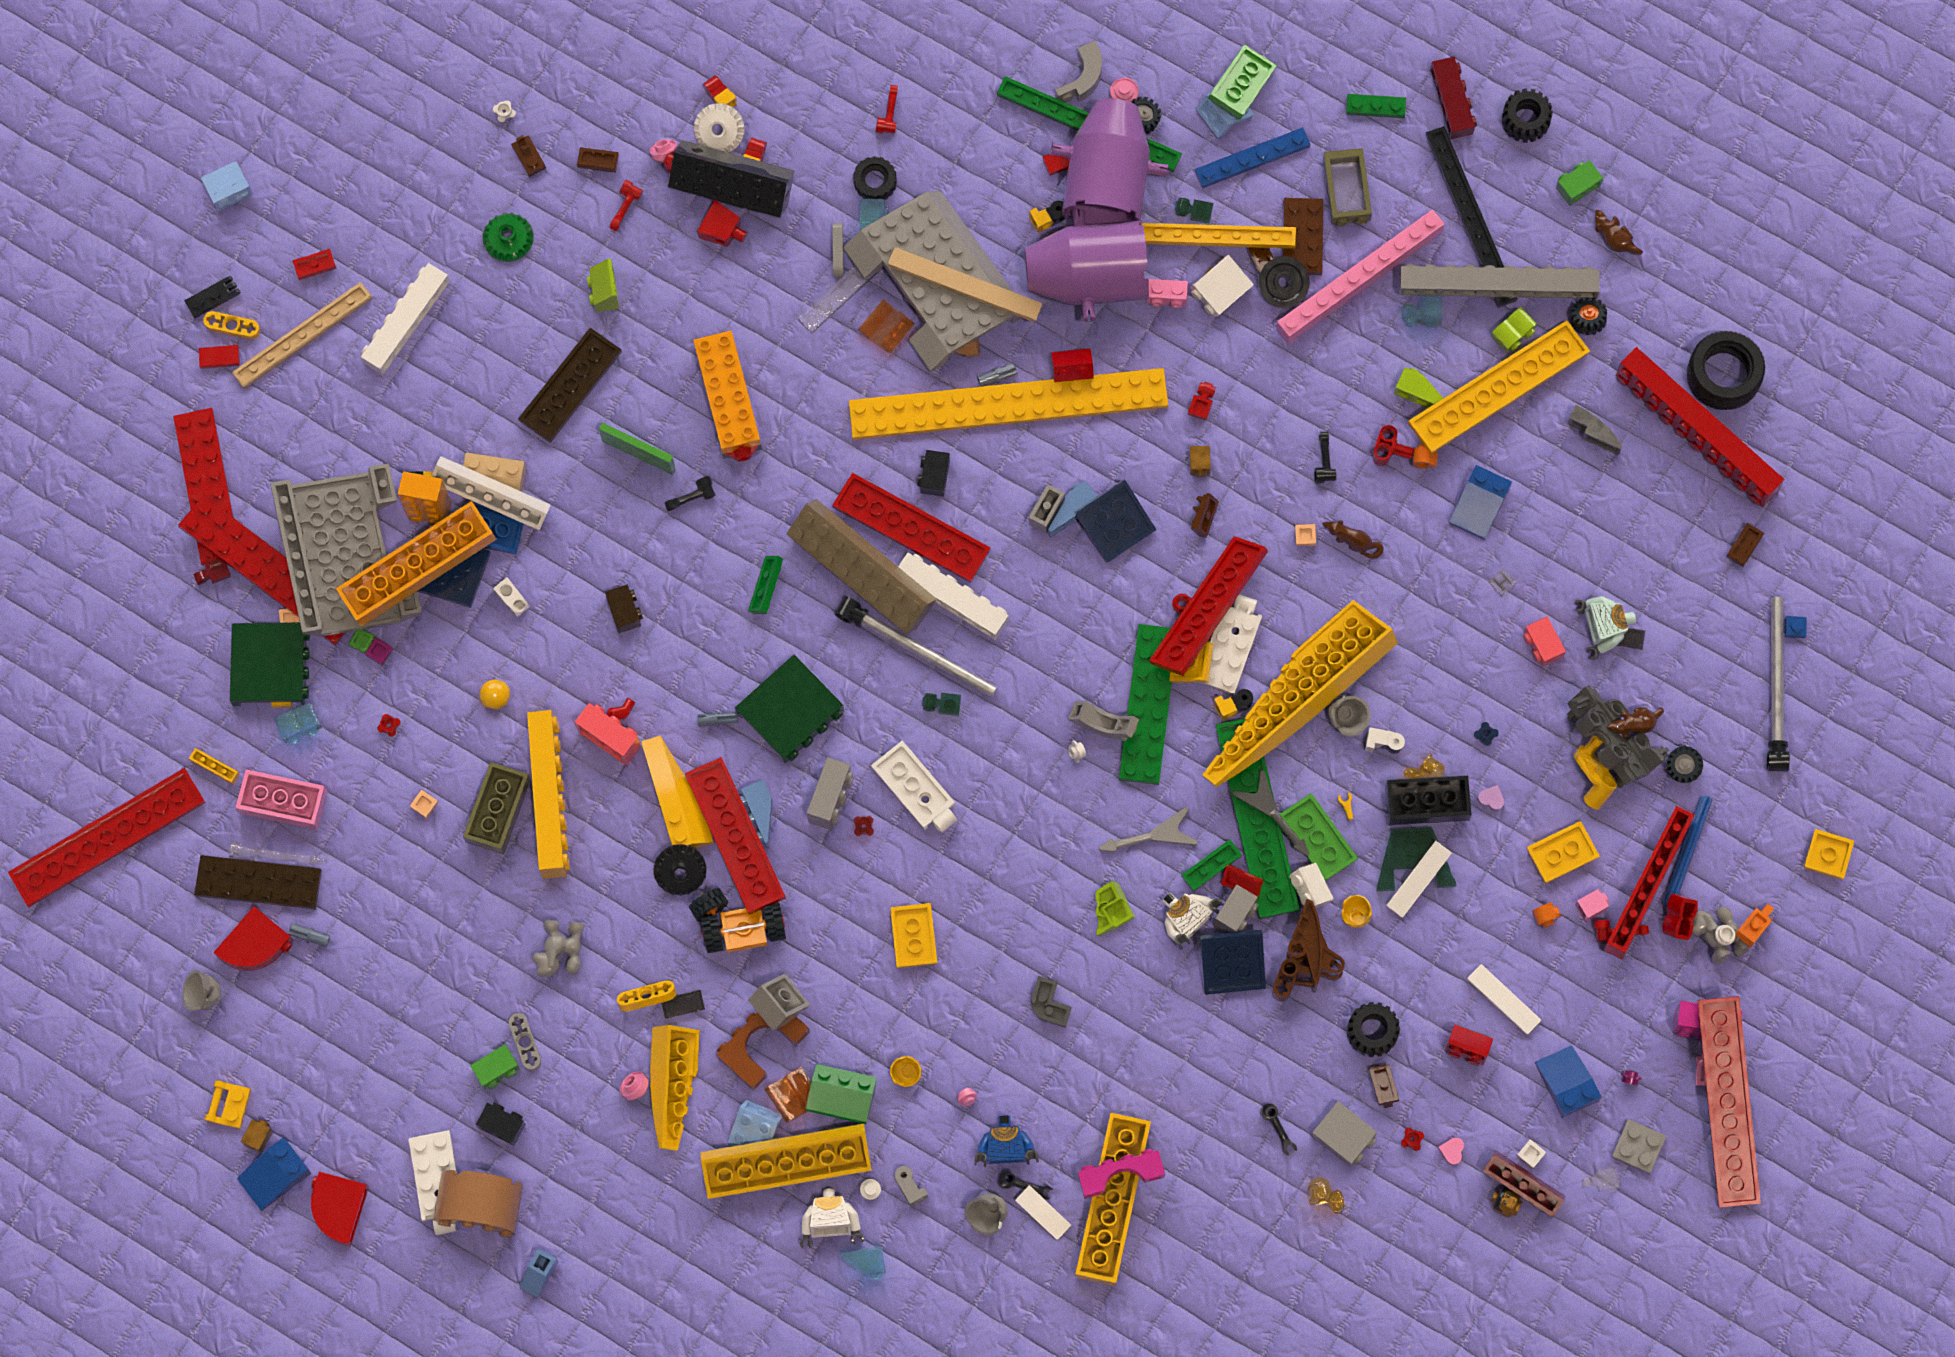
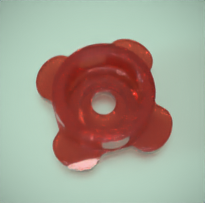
M871 816L855 817L856 829L854 834L856 836H861L862 834L873 835L872 823L874 819Z

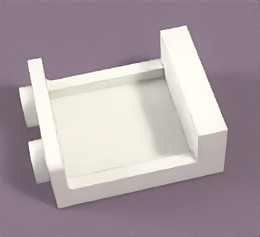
M1227 255L1193 284L1190 289L1192 290L1191 294L1198 301L1201 300L1205 305V311L1210 316L1217 317L1254 284L1233 259Z

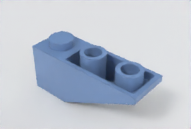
M762 779L742 788L740 798L744 807L748 806L750 810L748 815L752 824H756L759 830L756 833L760 842H764L767 848L769 847L772 798Z

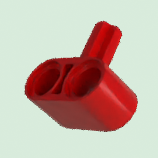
M1386 425L1380 430L1372 457L1374 463L1378 466L1388 464L1393 454L1407 459H1411L1413 456V448L1397 443L1398 432L1392 425ZM1388 433L1391 434L1393 438L1388 440L1385 439L1383 435ZM1383 451L1387 456L1382 458L1377 453Z

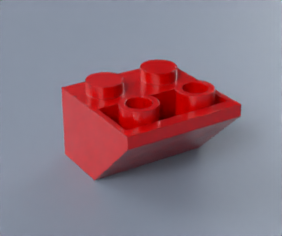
M1454 1024L1445 1051L1453 1058L1459 1059L1462 1057L1468 1059L1467 1062L1472 1065H1484L1493 1038Z

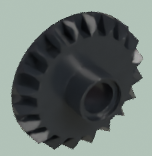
M1286 256L1274 258L1265 264L1258 279L1262 296L1267 302L1280 308H1289L1299 304L1307 295L1310 286L1309 274L1304 265L1298 260ZM1280 278L1287 280L1288 285L1286 288L1279 285Z
M677 844L667 847L657 856L653 871L659 887L672 895L682 896L697 891L706 878L707 867L703 856L698 850L688 845ZM677 869H684L686 871L683 875L675 873Z

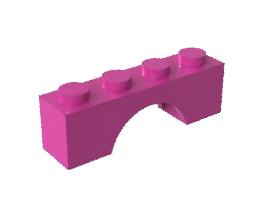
M1144 1150L1141 1152L1142 1155L1135 1157L1133 1154L1121 1157L1120 1161L1113 1162L1112 1159L1101 1162V1166L1094 1168L1093 1165L1082 1167L1081 1171H1078V1178L1084 1199L1104 1194L1109 1179L1120 1172L1134 1173L1144 1183L1165 1178L1159 1150Z

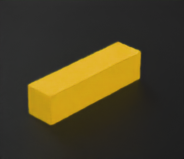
M197 748L194 749L189 757L192 763L233 786L240 776L238 771Z

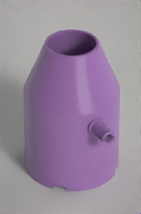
M1105 98L1096 101L1073 138L1072 144L1067 146L1053 142L1051 146L1052 151H1050V155L1066 157L1069 160L1062 214L1065 218L1068 216L1073 218L1072 211L1074 209L1078 210V216H1080L1079 208L1084 209L1086 225L1141 220L1147 175L1154 174L1166 177L1168 171L1166 170L1168 169L1167 164L1155 163L1149 160L1150 149L1139 109L1135 104L1122 99Z
M1079 208L1080 216H1078V210L1074 209L1072 211L1074 226L1065 227L1025 248L1028 292L1073 306L1082 305L1083 321L1088 322V314H1090V322L1096 320L1094 304L1149 299V279H1145L1144 268H1148L1144 227L1141 225L1142 220L1086 225L1085 210Z

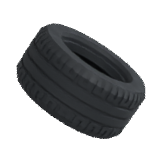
M1720 331L1706 336V338L1704 337L1694 348L1687 366V381L1692 393L1695 394L1694 396L1698 397V400L1707 406L1720 410H1732L1746 405L1755 397L1765 375V360L1760 348L1749 337L1747 338L1745 335L1738 334L1735 331ZM1718 353H1728L1736 356L1743 362L1746 368L1747 379L1741 385L1733 388H1724L1716 385L1709 379L1705 371V362L1711 356Z

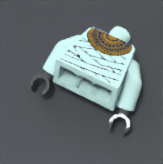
M1603 596L1588 599L1586 602L1582 600L1575 601L1576 606L1582 605L1581 609H1576L1575 611L1578 614L1586 613L1594 646L1597 645V648L1589 647L1586 650L1587 653L1592 650L1595 651V655L1589 658L1591 660H1596L1599 657V653L1603 654L1616 647L1624 639V634L1628 631V625L1636 623L1634 612L1624 613L1621 603H1615L1613 600Z

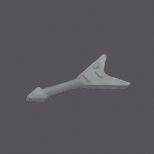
M1183 808L1149 833L1117 841L1111 839L1100 846L1099 851L1116 852L1118 848L1150 840L1197 845L1195 839L1185 835L1178 829V826L1188 812V808Z

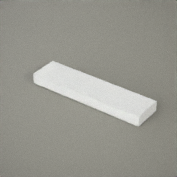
M1435 841L1386 906L1403 918L1452 852Z
M1482 964L1467 978L1468 982L1526 1036L1541 1022V1019Z

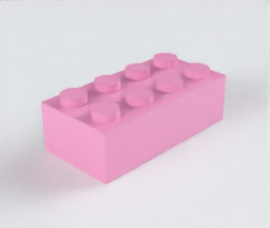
M246 769L236 809L239 814L318 830L328 791L322 785Z

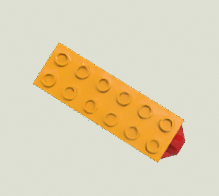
M732 330L694 339L695 351L723 459L731 457L738 462L747 461L755 451L762 450Z

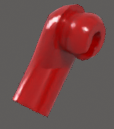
M627 698L622 707H611L607 710L606 714L609 717L614 716L619 720L626 719L633 709L635 702Z

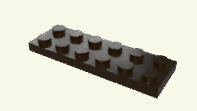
M589 328L518 420L551 443L619 357L622 349L592 328Z
M200 855L194 895L197 897L316 910L322 869Z

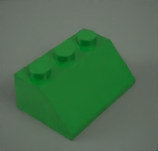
M816 1064L806 1111L866 1124L875 1094L877 1077Z

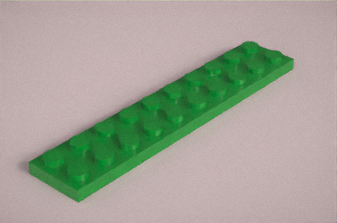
M1246 719L1215 725L1221 753L1224 750L1223 746L1227 741H1231L1239 725L1242 726ZM1264 756L1228 780L1248 872L1264 880L1259 898L1257 899V904H1259L1257 907L1259 920L1300 911L1295 887L1292 885L1291 878H1289L1291 870L1281 828L1272 817H1268L1233 796L1234 791L1257 793L1259 790L1260 771L1262 770L1265 772L1272 792Z

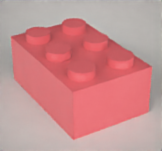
M588 703L575 720L577 731L627 766L641 748L637 732L630 727L624 728L620 725L621 721L616 717H609L604 714L605 710L599 705L595 704L593 706Z

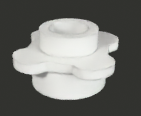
M510 101L500 102L493 107V112L497 114L499 122H505L506 119L513 118L516 115L515 110L511 108Z
M1072 741V745H1069L1068 753L1076 763H1079V760L1086 756V751L1081 742Z

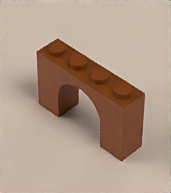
M754 1012L751 1013L745 1020L747 1023L742 1028L738 1027L731 1035L733 1038L728 1043H722L717 1049L718 1053L716 1054L717 1058L752 1091L767 1078V1073L749 1057L746 1051L748 1039L755 1031L762 1028H770L758 1012L756 1014ZM798 1017L777 1029L795 1047L810 1033L809 1028Z

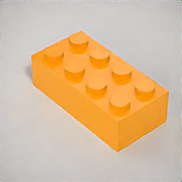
M403 471L398 496L410 521L416 523L425 521L429 522L430 525H435L449 516L452 502L443 479Z

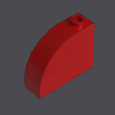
M253 906L213 953L223 963L234 969L253 971L272 964L282 953H287L292 947L294 940Z
M319 1171L318 1176H314L311 1188H313L311 1196L313 1218L317 1226L328 1238L341 1245L351 1247L369 1187L364 1183Z

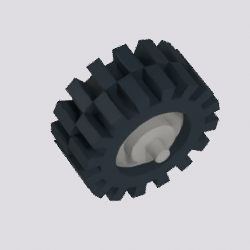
M1138 97L1137 100L1134 98L1131 103L1138 107L1144 131L1150 134L1151 131L1155 130L1161 119V109H1157L1159 105L1157 103L1153 104V99L1149 102L1147 101L1148 97H1144L1143 100L1142 97Z
M1677 747L1667 758V771L1675 781L1690 783L1701 775L1703 759L1699 752L1692 747Z

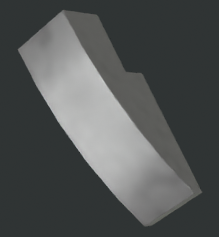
M1575 405L1567 425L1585 432L1583 440L1619 456L1622 445L1608 426L1586 409Z

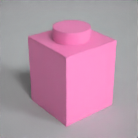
M1597 889L1579 899L1575 906L1584 921L1587 922L1607 911L1609 900L1605 893H1601Z

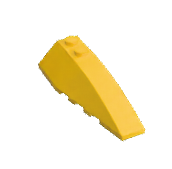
M658 736L641 741L672 845L683 844L696 849L713 844L709 826L689 782L662 737Z
M672 1025L652 1027L650 1088L659 1149L678 1151L684 1128L682 1121L684 1115H687L689 1107L686 1105L688 1097L692 1096L693 1087L691 1085L693 1077H696L698 1071L700 1030Z

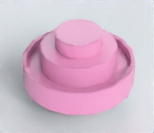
M1129 78L1115 80L1110 88V97L1132 102L1134 98L1137 100L1139 95L1137 84Z
M668 139L656 142L650 149L652 159L664 163L667 154L678 147L677 142Z
M633 1072L622 1081L620 1093L627 1100L640 1098L645 1094L649 1080L642 1072Z

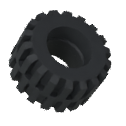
M1527 88L1522 89L1521 93L1517 90L1514 95L1511 94L1502 113L1503 129L1505 132L1509 131L1508 136L1511 138L1515 136L1516 141L1523 139V143H1527L1528 140L1534 142L1536 137L1540 139L1543 137V134L1547 133L1553 115L1552 105L1548 103L1549 99L1547 96L1543 98L1542 92L1535 93V89L1527 91ZM1522 109H1529L1537 115L1538 119L1533 122H1524L1518 118L1516 112Z
M1369 1002L1368 1005L1362 1004L1359 1009L1357 1008L1351 1015L1347 1026V1036H1349L1350 1045H1354L1353 1049L1361 1051V1055L1369 1054V1057L1374 1055L1379 1057L1383 1053H1388L1396 1044L1400 1032V1022L1395 1017L1396 1013L1394 1011L1391 1012L1389 1006L1386 1005L1384 1007L1379 1002L1378 1004ZM1370 1019L1380 1021L1386 1030L1384 1037L1378 1040L1367 1038L1361 1030L1363 1022Z

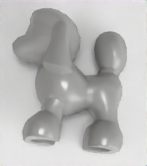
M1725 906L1719 907L1716 911L1717 918L1725 925L1732 927L1736 933L1739 926L1734 923L1731 910ZM1697 910V914L1693 919L1692 935H1702L1704 941H1707L1714 949L1713 963L1715 965L1721 964L1727 960L1726 956H1730V951L1715 939V931L1718 925L1715 923L1712 914L1704 910ZM1735 936L1732 942L1734 944V954L1736 957H1740L1746 954L1751 947Z
M544 921L543 928L549 935L544 944V953H535L532 956V960L537 966V975L540 977L553 976L560 966L557 956L562 953H567L570 956L566 964L567 973L577 974L581 966L578 954L581 950L580 937L584 924L571 922L568 927L571 937L568 939L559 934L558 921Z

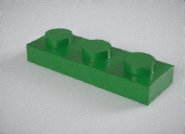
M1347 95L1346 115L1405 118L1406 97Z
M765 556L748 612L752 614H767L778 575L781 571L783 558L780 556Z
M1229 839L1184 872L1181 877L1190 889L1195 892L1225 870L1226 865H1231L1241 858L1242 854Z

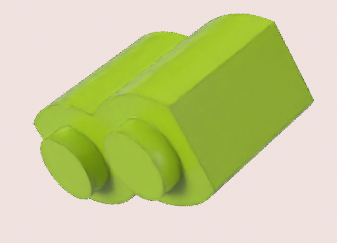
M1520 307L1492 332L1491 337L1506 353L1511 350L1514 352L1522 345L1521 340L1525 337L1529 339L1535 334L1537 323Z

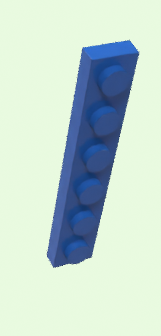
M1302 127L1195 169V173L1203 189L1309 148L1311 144Z

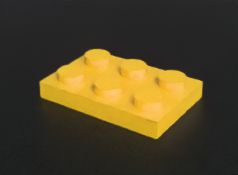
M1581 821L1526 847L1544 884L1600 857Z
M931 903L890 907L897 969L938 964Z

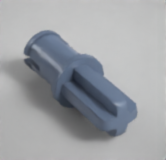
M1010 364L999 369L993 368V371L978 375L977 378L981 387L987 386L995 382L1000 383V380L1016 375L1017 369L1014 364Z
M715 711V713L697 715L699 727L711 725L719 727L720 724L738 722L736 711L725 713Z
M292 924L289 929L290 936L306 940V943L312 942L326 948L330 940L329 934L315 931L312 927L308 929Z

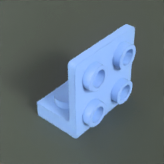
M1211 93L1207 94L1196 108L1218 139L1223 137L1232 125L1254 116L1253 111L1249 107L1240 120L1208 99Z
M236 161L201 178L217 211L253 195Z
M745 1100L739 1108L728 1144L738 1146L772 1140L784 1115Z

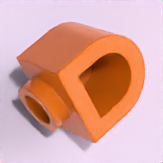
M1423 444L1418 445V447L1414 448L1413 466L1420 469L1437 467L1438 451L1430 455L1428 449Z
M1552 902L1532 910L1537 925L1543 926L1544 929L1555 924L1554 921L1561 917L1558 907H1554Z

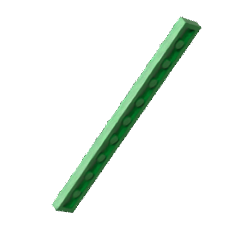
M1006 76L997 91V96L1077 131L1089 114V112ZM1147 138L1150 149L1149 160L1155 163L1167 164L1168 169L1166 170L1174 173L1182 153Z

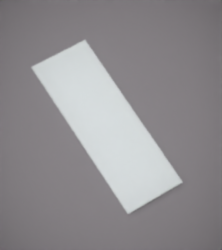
M1030 1185L1015 1200L1056 1240L1071 1226Z

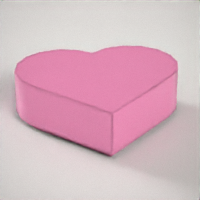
M1452 1138L1438 1147L1448 1164L1457 1165L1461 1161L1464 1143L1460 1138Z

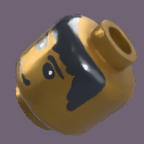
M1503 1187L1500 1192L1495 1190L1490 1200L1494 1203L1492 1206L1493 1210L1507 1218H1510L1512 1215L1516 1216L1523 1202L1520 1200V1195L1507 1187Z

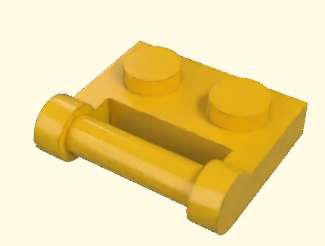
M215 1080L213 1086L215 1090L209 1112L205 1115L204 1121L241 1129L251 1089ZM227 1090L228 1095L222 1117H217L216 1113L222 1091Z

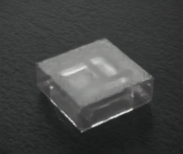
M1504 568L1488 581L1500 597L1517 584Z

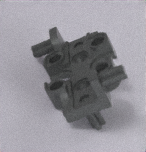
M1588 685L1567 703L1571 709L1567 713V719L1569 721L1572 720L1573 723L1576 722V728L1582 737L1597 736L1604 743V748L1597 752V758L1604 767L1610 770L1614 769L1618 774L1614 779L1619 788L1647 776L1669 756L1667 753L1669 749L1667 747H1650V741L1645 733L1623 738L1620 734L1607 728L1611 722L1622 720L1620 714L1623 711L1629 712L1620 700L1612 699L1605 701L1595 689Z

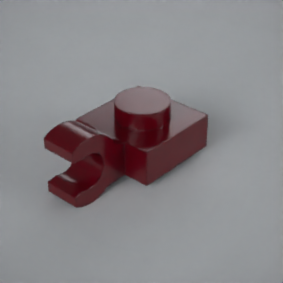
M220 558L206 563V570L193 574L197 585H201L209 579L214 584L231 577L226 563Z

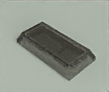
M1628 628V631L1624 634V639L1617 646L1643 650L1646 630Z
M701 990L676 995L672 1000L662 1002L665 1019L705 1010Z

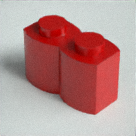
M1671 894L1667 903L1668 914L1663 921V933L1677 939L1689 940L1693 932V919L1698 910L1697 900L1684 895Z

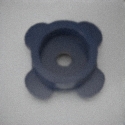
M1483 722L1481 728L1475 731L1474 737L1484 743L1485 746H1489L1493 738L1498 736L1499 732L1497 729L1491 728L1488 722Z

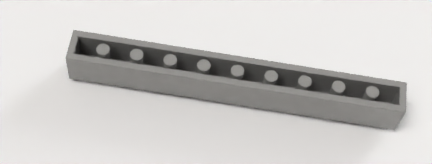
M1406 264L1401 266L1400 295L1585 299V297L1592 299L1594 297L1597 299L1599 295V270H1595L1592 267H1585L1583 269H1574L1573 267L1555 269L1554 267L1547 266L1543 267V269H1538L1533 266H1525L1523 268L1504 266L1503 268H1495V266L1487 265L1482 268L1475 267L1474 265H1466L1464 267L1445 265L1444 267H1436L1433 264L1425 266Z

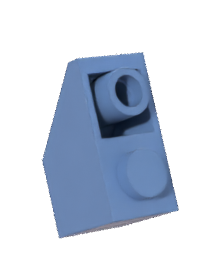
M538 1249L527 1267L520 1289L538 1298L556 1268L558 1260Z

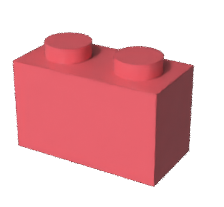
M1548 616L1526 626L1523 637L1528 645L1531 644L1534 650L1532 654L1537 663L1540 662L1543 667L1564 657L1566 651Z

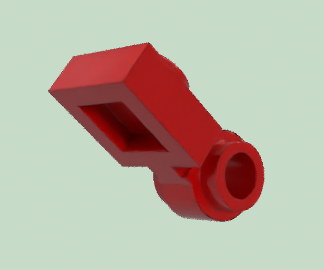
M1200 383L1197 394H1200V396H1193L1188 415L1207 421L1213 404V400L1208 398H1213L1216 390L1212 383Z

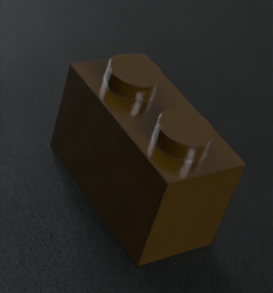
M627 584L605 591L618 634L640 627V620L643 619L640 607L635 608L634 601H637L634 589L629 590Z

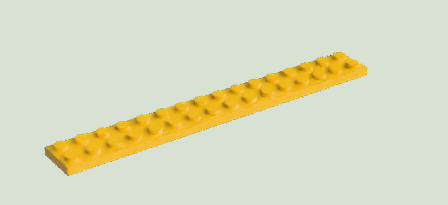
M1164 368L1099 374L1094 375L1093 379L1054 382V379L855 399L849 400L852 437L853 440L1161 409L1168 408Z

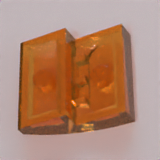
M883 299L859 327L858 331L890 354L915 323L901 311L895 310Z
M802 1067L785 1075L783 1079L764 1089L786 1123L808 1112L806 1111L811 1080Z

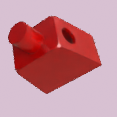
M714 200L697 230L698 238L726 247L730 245L733 238L744 242L747 232L739 228L741 225L740 217L716 200Z

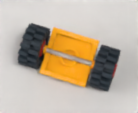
M780 903L764 907L766 922L763 920L761 910L751 915L748 914L746 908L720 913L723 926L721 930L718 915L701 917L707 953L724 951L722 937L725 938L727 953L767 946L765 929H768L770 942L786 939L785 923Z

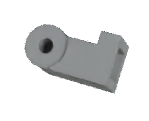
M901 1166L896 1170V1183L910 1207L929 1198L924 1187L918 1189L913 1180L912 1170L909 1167Z

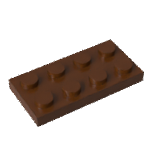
M1284 198L1283 227H1296L1295 249L1283 248V256L1292 257L1301 262L1309 275H1322L1324 199Z

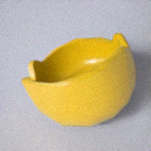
M498 679L485 682L479 691V701L485 708L498 710L506 706L510 699L509 686Z
M1352 895L1343 901L1341 916L1347 926L1361 928L1370 922L1372 908L1366 897Z
M902 1056L895 1059L890 1066L891 1079L897 1085L911 1087L917 1084L921 1078L922 1067L918 1060L913 1057Z

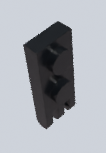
M228 276L184 300L194 319L241 293L239 289H235L237 285L235 282H232V276Z

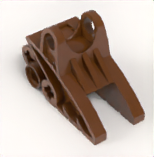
M1307 899L1292 940L1288 946L1286 960L1282 962L1273 985L1272 996L1280 1002L1286 1001L1289 998L1294 985L1311 987L1312 992L1315 993L1320 977L1335 981L1340 979L1343 974L1345 962L1341 956L1328 948L1322 935L1318 913L1312 900ZM1330 966H1336L1339 970H1333ZM1285 970H1291L1293 974H1287ZM1329 973H1330V974H1339V975H1337V976H1331V975H1329ZM1297 977L1309 978V981H1299L1296 979ZM1283 983L1286 985L1284 990L1285 992L1279 994L1278 989L1281 988Z

